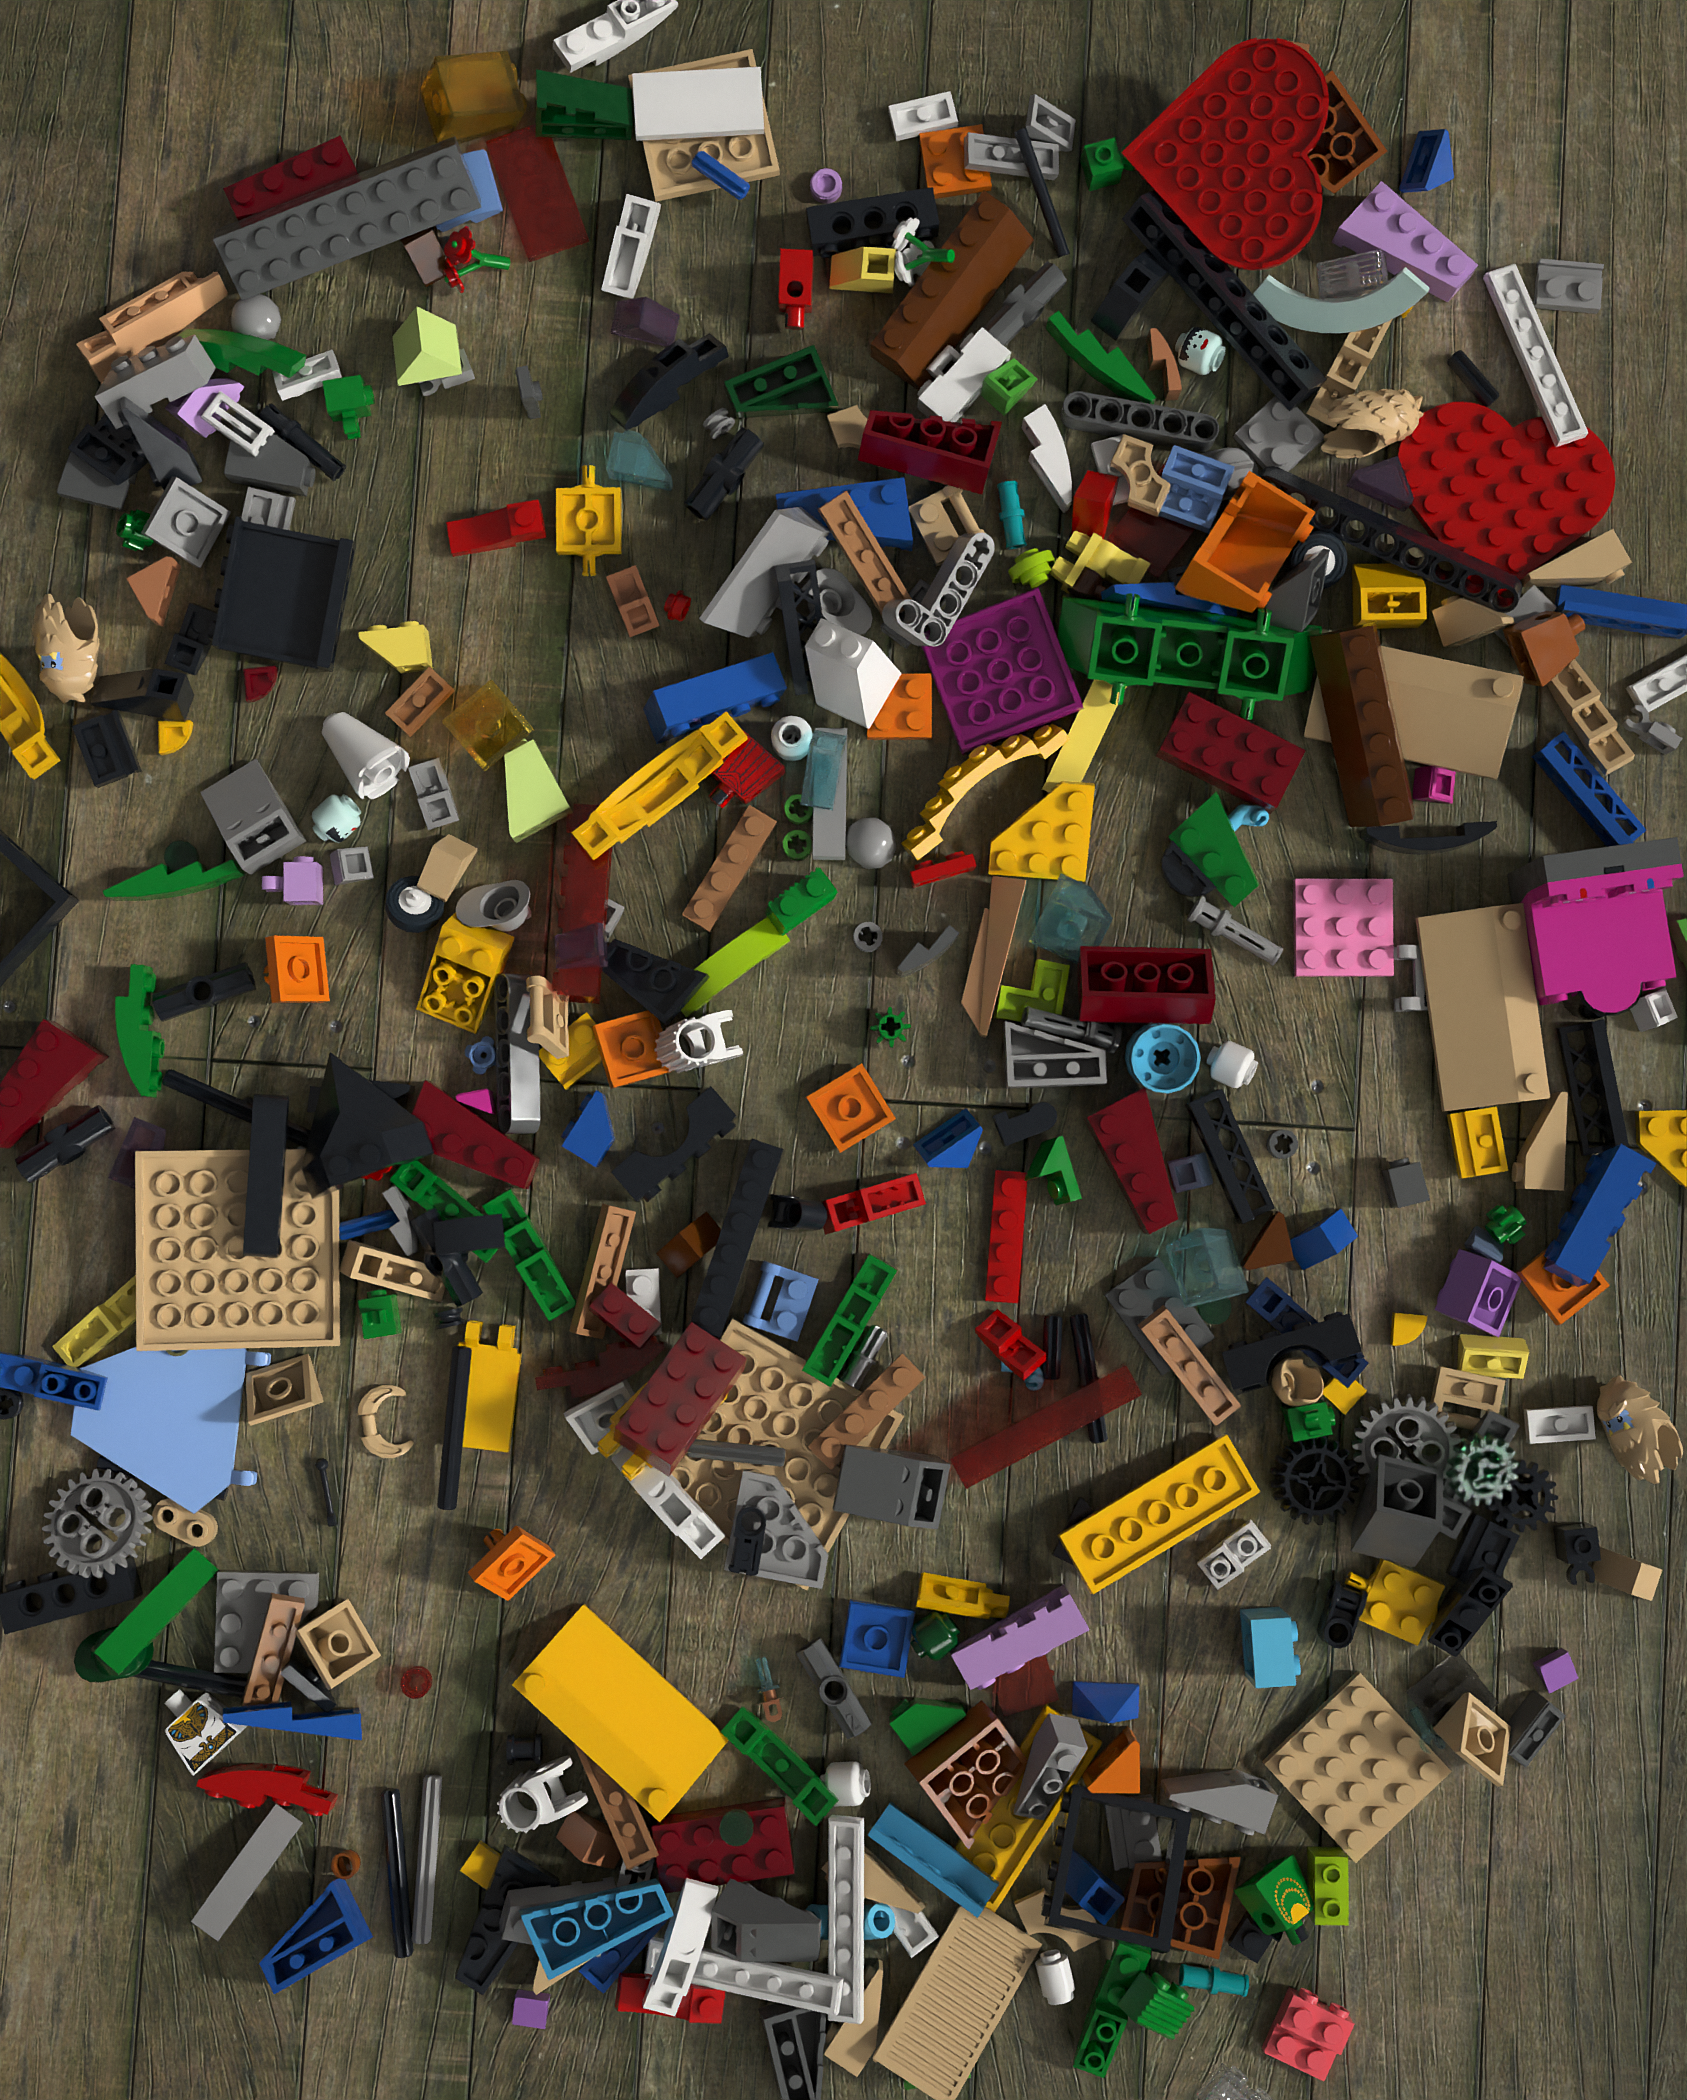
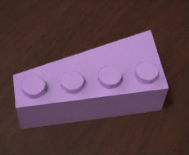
M1382 181L1343 222L1332 240V243L1341 248L1345 246L1357 252L1356 255L1366 261L1369 258L1386 267L1385 270L1393 275L1398 274L1406 267L1430 288L1428 293L1446 302H1449L1469 280L1478 266L1477 263Z
M1063 1584L959 1643L950 1654L969 1689L972 1690L977 1687L978 1690H982L996 1681V1677L1006 1672L1009 1674L1024 1666L1025 1662L1045 1655L1053 1648L1090 1629Z

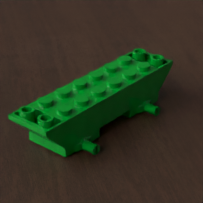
M1132 593L1126 594L1125 604L1063 597L1057 638L1068 667L1087 674L1088 679L1104 680L1113 685L1109 701L1112 704L1116 705V699L1118 705L1124 703L1126 686L1135 684L1153 686V682L1217 689L1218 694L1234 695L1242 700L1239 717L1245 719L1247 716V720L1253 719L1255 701L1265 699L1283 701L1284 696L1311 689L1315 661L1310 636L1321 634L1322 626L1307 625L1303 632L1271 626L1269 624L1272 611L1266 609L1265 612L1264 609H1258L1257 619L1141 606L1139 605L1140 595L1134 594L1133 598Z

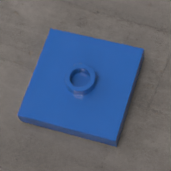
M850 1599L839 1667L905 1678L915 1610Z

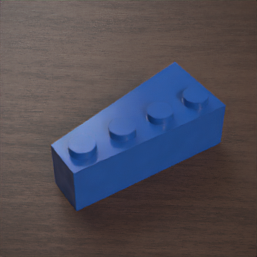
M772 652L654 690L643 710L656 744H660L699 729L703 725L710 724L726 711L730 716L738 717L759 705H762V707L772 706L780 701V697L787 689V686Z

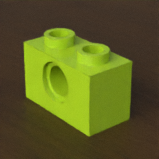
M1307 1847V1887L1314 1902V1909L1308 1913L1309 1917L1315 1925L1349 1926L1348 1856L1341 1847Z

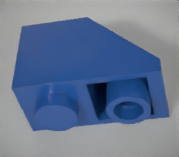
M596 1090L594 1095L590 1093L586 1095L578 1109L582 1111V1114L576 1123L571 1121L567 1125L561 1138L565 1139L562 1147L591 1165L599 1167L614 1143L615 1136L606 1097L603 1093Z
M1072 1848L1065 1891L1083 1909L1105 1925L1125 1900L1124 1894L1118 1885Z

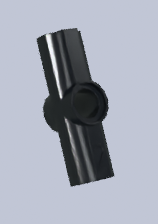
M741 427L721 454L717 453L711 459L704 470L702 480L684 502L685 507L696 517L707 522L727 495H732L745 477L746 469L764 447V442L749 429Z
M244 962L207 976L194 977L187 983L152 994V1002L160 1020L164 1022L204 1007H214L221 1001L256 990V982L248 963ZM203 984H208L211 989L210 995L207 999L200 1000L198 990Z
M97 1105L73 1122L64 1123L48 1132L43 1137L44 1140L14 1159L16 1167L29 1183H34L56 1167L64 1166L81 1157L87 1151V1147L116 1129L109 1114L100 1105Z
M436 1207L415 1217L409 1223L426 1251L424 1263L433 1276L441 1278L458 1308L477 1298L483 1292L466 1263L468 1261V1253L435 1256L432 1223L443 1220Z

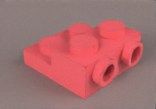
M1289 1987L1261 2049L1263 2053L1319 2080L1325 2081L1336 2055L1342 2054L1355 2024L1349 2016L1350 2012L1344 2007L1333 2002L1328 2006L1318 2001L1319 1997L1305 1988H1300V1991Z

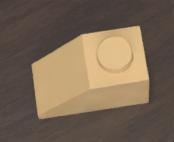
M1460 595L1441 601V607L1432 610L1443 647H1458L1515 624L1513 617L1497 612L1471 599L1461 598Z

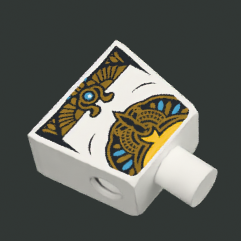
M179 1689L164 1703L177 1717L165 1729V1733L193 1776L247 1727L223 1723V1708L227 1707L209 1693L203 1694L192 1703Z

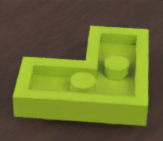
M1041 959L1036 960L1031 990L1004 985L999 986L993 1018L1021 1023L1022 1013L1027 1006L1061 1015L1070 965Z

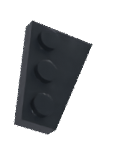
M614 939L594 962L599 969L666 1026L672 1022L709 979L706 973L698 970L695 971L682 966L680 963L656 956L646 950Z

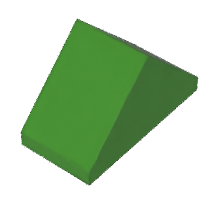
M1013 358L985 377L981 396L1005 416L1038 379Z

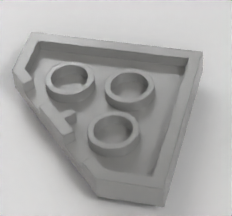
M743 1469L724 1570L729 1571V1564L734 1565L731 1560L735 1538H738L733 1537L737 1515L745 1506L755 1505L764 1511L767 1520L759 1571L755 1576L822 1589L829 1556L828 1552L777 1476ZM747 1512L743 1515L741 1522L745 1529L754 1531L760 1527L761 1518L755 1512Z
M218 1571L214 1673H248L250 1671L271 1593L304 1598L305 1605L300 1622L318 1606L319 1572Z

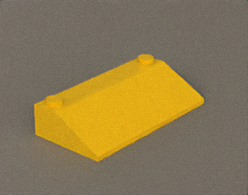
M585 1604L580 1607L512 1684L659 1822L678 1803L729 1741L713 1722Z

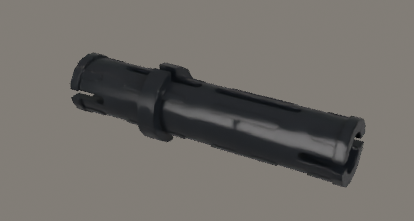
M272 403L261 411L259 415L260 420L272 427L276 434L279 435V438L304 454L314 466L319 468L332 481H336V479L342 476L346 470V465L334 457L314 438L309 436L301 428V424L298 421H292Z

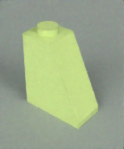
M526 739L518 741L509 748L510 752L504 755L509 833L516 843L573 813L534 740L529 742Z

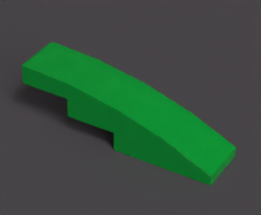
M1059 310L1048 318L1046 330L1061 348L1091 377L1125 400L1154 404L1155 395L1119 347H1116L1107 354L1089 329L1077 335Z
M186 329L177 335L186 338L195 334L215 367L226 373L239 366L259 376L269 368L290 378L305 366L307 355L279 343L251 335L218 329Z
M233 859L210 870H207L205 865L196 861L175 872H172L170 867L161 863L103 890V894L106 898L113 901H149L178 897L217 887L242 877L245 873L238 862Z
M510 1187L483 1203L482 1207L487 1215L502 1214L504 1234L508 1237L505 1241V1247L548 1321L576 1306L577 1302L512 1188Z
M869 1253L802 1371L831 1387L898 1269Z
M194 1548L121 1622L94 1653L118 1675L121 1674L142 1650L148 1647L161 1631L180 1614L219 1569Z

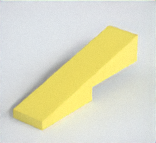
M1094 679L1084 699V709L1078 712L1068 733L1070 740L1062 746L1042 788L1043 790L1051 792V789L1061 781L1082 782L1118 706L1117 699L1116 705L1109 702L1113 685L1104 680Z
M136 1275L105 1303L94 1308L52 1346L67 1365L80 1368L136 1321Z

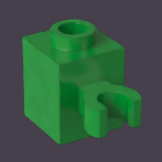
M1115 137L1084 146L1080 162L1089 191L1119 184L1123 168L1128 171H1135L1121 153L1131 142L1125 144L1120 151L1118 150Z
M361 375L322 381L327 413L333 422L343 421L344 433L347 435L348 440L361 438L358 418L371 416L370 405L375 404L372 386L366 385Z
M386 1289L366 1292L367 1299L358 1300L364 1339L402 1333L397 1294L387 1295Z
M1319 1399L1315 1403L1304 1406H1282L1289 1440L1297 1442L1333 1434L1331 1426L1336 1424L1332 1406H1327L1326 1401Z

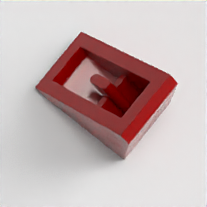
M1087 470L1074 495L1071 534L1074 531H1078L1091 537L1093 533H1096L1104 539L1119 482L1118 476Z

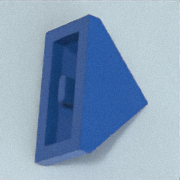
M1446 129L1418 132L1399 187L1402 193L1429 191L1454 179L1449 132Z
M965 1108L914 1143L913 1146L929 1167L968 1168L983 1129L968 1109Z
M1073 1681L1072 1716L1104 1723H1115L1138 1718L1139 1683Z

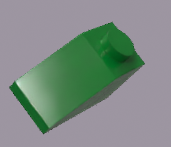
M914 1697L909 1702L906 1699L901 1700L890 1710L892 1715L889 1716V1724L912 1755L915 1756L964 1718L966 1711L961 1703Z

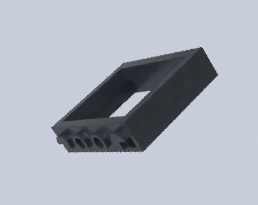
M0 829V852L56 901L1 961V987L80 900Z
M1073 1784L1068 1792H1063L1062 1802H1060L1059 1811L1064 1813L1062 1826L1057 1825L1054 1834L1053 1846L1058 1847L1056 1861L1050 1860L1047 1872V1881H1052L1050 1894H1044L1041 1905V1915L1045 1916L1044 1925L1153 1952L1168 1953L1170 1951L1192 1812L1112 1793H1091L1087 1787ZM1081 1799L1172 1821L1152 1937L1060 1915Z

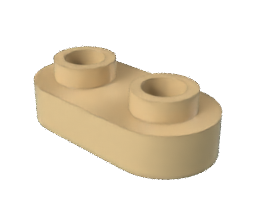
M170 1498L158 1502L152 1512L153 1522L157 1528L192 1546L200 1547L210 1543L218 1531L217 1522L211 1514L201 1509L193 1514ZM166 1509L173 1512L174 1517L172 1521L165 1519L164 1512ZM195 1524H199L203 1528L201 1536L194 1533L193 1527Z

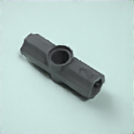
M1047 261L1024 286L1020 284L1008 295L1002 308L983 328L1003 346H1006L1023 327L1028 328L1038 319L1045 305L1066 284L1067 279L1062 271L1055 264Z
M821 1637L811 1640L796 1651V1655L818 1689L821 1700L827 1704L847 1739L858 1736L872 1725L871 1720L848 1684L847 1677L840 1671ZM830 1681H838L843 1685V1689L837 1695H830L825 1691L826 1684Z

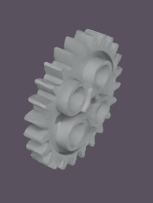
M1407 1394L1405 1403H1400L1397 1395H1393L1392 1405H1388L1384 1399H1381V1410L1378 1411L1370 1406L1369 1411L1372 1417L1370 1419L1364 1416L1360 1417V1421L1365 1428H1354L1355 1435L1361 1439L1352 1441V1447L1361 1451L1354 1453L1353 1459L1356 1462H1363L1357 1467L1359 1474L1368 1473L1365 1477L1366 1484L1379 1454L1416 1463L1407 1450L1401 1451L1398 1440L1386 1431L1387 1426L1392 1427L1406 1446H1412L1415 1456L1428 1467L1443 1470V1478L1448 1480L1454 1479L1448 1469H1459L1458 1461L1452 1457L1462 1455L1461 1449L1453 1446L1461 1442L1459 1435L1451 1434L1457 1429L1454 1422L1444 1424L1449 1418L1448 1413L1444 1411L1437 1415V1403L1434 1402L1426 1408V1401L1422 1396L1417 1404H1415L1410 1394ZM1405 1419H1412L1417 1422L1416 1427L1411 1431L1406 1432L1399 1429L1400 1423ZM1381 1440L1389 1441L1392 1445L1388 1451L1381 1453L1374 1450L1377 1442ZM1432 1443L1439 1446L1437 1453L1432 1456L1422 1453L1423 1447L1427 1444Z
M94 1469L91 1479L82 1472L80 1473V1483L77 1484L69 1479L68 1485L70 1489L67 1492L62 1489L57 1490L61 1499L60 1501H49V1504L55 1510L54 1512L44 1514V1517L51 1520V1524L42 1527V1530L51 1534L43 1542L47 1546L53 1547L48 1554L55 1559L58 1558L56 1562L58 1566L62 1568L67 1567V1571L73 1575L79 1571V1575L88 1578L92 1571L95 1577L101 1578L104 1569L114 1575L115 1564L117 1563L124 1568L128 1567L125 1559L128 1555L133 1558L138 1557L134 1548L136 1545L146 1546V1543L140 1537L141 1534L151 1533V1530L145 1527L144 1523L152 1520L153 1516L143 1512L151 1506V1503L141 1500L146 1495V1492L141 1488H137V1482L133 1479L127 1480L128 1477L121 1472L115 1475L112 1470L107 1469L103 1475L99 1470ZM102 1494L101 1502L93 1507L94 1499ZM82 1505L90 1514L98 1518L101 1524L111 1530L118 1537V1540L113 1542L108 1535L97 1529L93 1522L83 1516L77 1510V1507ZM125 1514L124 1522L116 1527L117 1518ZM79 1520L77 1530L70 1533L71 1525ZM102 1540V1546L100 1550L93 1553L92 1549L94 1544L97 1541Z

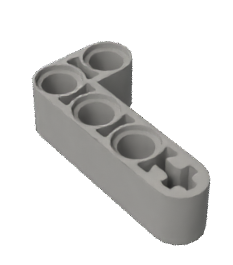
M969 533L959 536L921 604L912 599L891 600L887 602L882 611L884 623L916 646L941 645L947 638L993 556V539L986 533ZM957 569L961 571L962 576L959 583L956 580ZM942 597H944L946 601V607L943 611L940 608V600ZM901 607H903L905 610V618L903 621H901L899 618V610ZM926 625H928L930 628V635L928 639H926L924 635V628Z

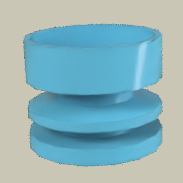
M1152 1023L1144 1025L1133 1033L1126 1045L1124 1059L1127 1070L1135 1082L1154 1092L1168 1094L1182 1090L1193 1081L1199 1071L1201 1056L1198 1044L1189 1032L1176 1025ZM1155 1050L1161 1052L1166 1050L1164 1054L1166 1062L1164 1064L1160 1062L1154 1063L1156 1060V1056L1153 1054Z

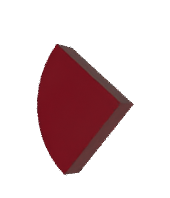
M276 666L243 669L245 697L248 703L264 698L272 690L278 675V668Z

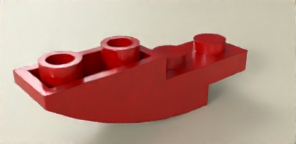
M249 1763L222 1767L204 1774L196 1787L205 1789L204 1793L211 1797L223 1798L227 1796L236 1799V1803L245 1808L260 1807L267 1800L268 1796H271L272 1801L284 1806H290L291 1803L304 1807V1812L314 1816L328 1815L334 1808L338 1797L336 1793L307 1784L311 1771L272 1763Z

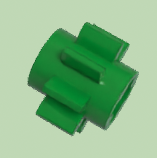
M136 509V511L131 510L130 514L123 513L117 523L116 535L124 538L122 542L123 547L137 551L138 549L143 550L144 546L150 547L153 544V540L141 533L151 514Z
M888 1007L887 1015L884 1017L879 1013L875 1014L876 1019L880 1022L879 1025L871 1026L870 1030L879 1032L880 1036L877 1038V1044L885 1039L889 1041V1047L893 1048L894 1040L897 1038L902 1042H906L905 1036L901 1033L903 1030L910 1029L911 1025L903 1024L901 1019L905 1015L904 1011L896 1016L892 1014V1008ZM888 1019H892L894 1025H899L900 1029L895 1030L894 1036H888V1032L881 1029V1026L886 1025Z
M1497 1205L1486 1213L1490 1221L1485 1224V1228L1497 1243L1502 1244L1504 1241H1507L1509 1244L1512 1243L1514 1245L1526 1235L1521 1228L1527 1222L1513 1205H1509L1506 1209L1503 1205Z

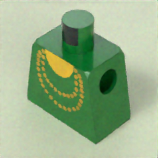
M1294 1854L1271 1861L1234 1890L1239 1900L1264 1934L1271 1935L1285 1931L1292 1945H1297L1309 1938L1310 1935L1301 1919L1314 1909V1902Z

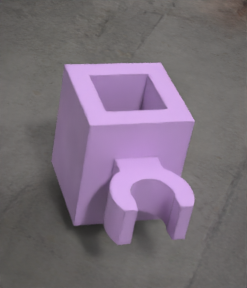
M294 857L293 862H284V877L262 876V890H266V892L284 891V902L289 905H323V866L313 862V857Z

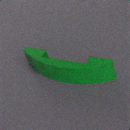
M419 1160L401 1165L390 1179L401 1191L413 1201L418 1202L427 1211L436 1207L443 1221L484 1215ZM504 1234V1240L506 1241L508 1237ZM498 1249L472 1252L485 1263H488Z
M744 1706L740 1708L721 1730V1733L743 1755H748L793 1800L792 1803L815 1826L822 1821L839 1801L809 1765L776 1733Z

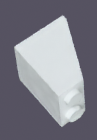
M821 618L805 645L816 704L869 729L899 679L901 672L874 641Z

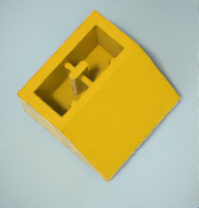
M1392 563L1352 565L1353 626L1376 621L1377 629L1418 628L1427 619L1426 586L1421 576Z

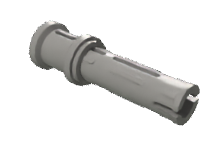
M1201 895L1187 917V921L1190 923L1195 921L1210 930V934L1214 937H1219L1220 935L1226 937L1245 950L1269 962L1272 966L1277 962L1283 952L1281 946H1277L1255 931L1231 918L1232 914H1230V911L1226 909L1222 911L1206 902V897ZM1202 912H1205L1208 915L1214 917V920H1211L1210 918L1206 917L1202 914ZM1229 926L1233 929V931H1230L1225 927ZM1239 934H1243L1244 936L1248 937L1254 942L1260 944L1262 948H1259L1251 942L1240 937Z

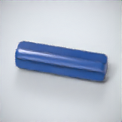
M698 151L691 163L693 168L736 199L741 200L747 195L750 189L748 182L704 151Z
M393 1209L344 1221L339 1223V1239L347 1240L384 1230L400 1220Z

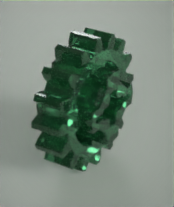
M1475 1433L1473 1442L1466 1438L1462 1439L1464 1447L1462 1449L1457 1447L1452 1449L1457 1454L1456 1458L1447 1459V1463L1453 1467L1452 1470L1446 1472V1476L1452 1480L1449 1484L1450 1488L1465 1502L1469 1500L1475 1506H1478L1481 1500L1487 1506L1491 1505L1493 1496L1502 1500L1501 1491L1504 1489L1511 1491L1513 1488L1508 1484L1509 1481L1518 1479V1475L1512 1471L1520 1466V1463L1513 1458L1517 1454L1516 1451L1508 1446L1509 1444L1501 1437L1496 1438L1491 1433H1487L1485 1438L1479 1433Z

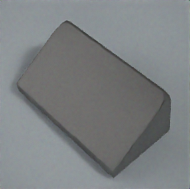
M1534 1690L1531 1691L1507 1722L1511 1726L1508 1754L1526 1768L1566 1715Z

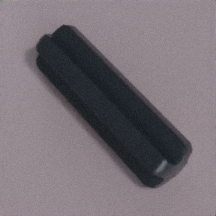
M1462 350L1455 352L1448 359L1447 364L1483 406L1488 407L1498 399V391Z
M1047 1315L1044 1317L1043 1351L1046 1353V1361L1042 1364L1043 1378L1046 1380H1058L1061 1374L1062 1318L1058 1315Z

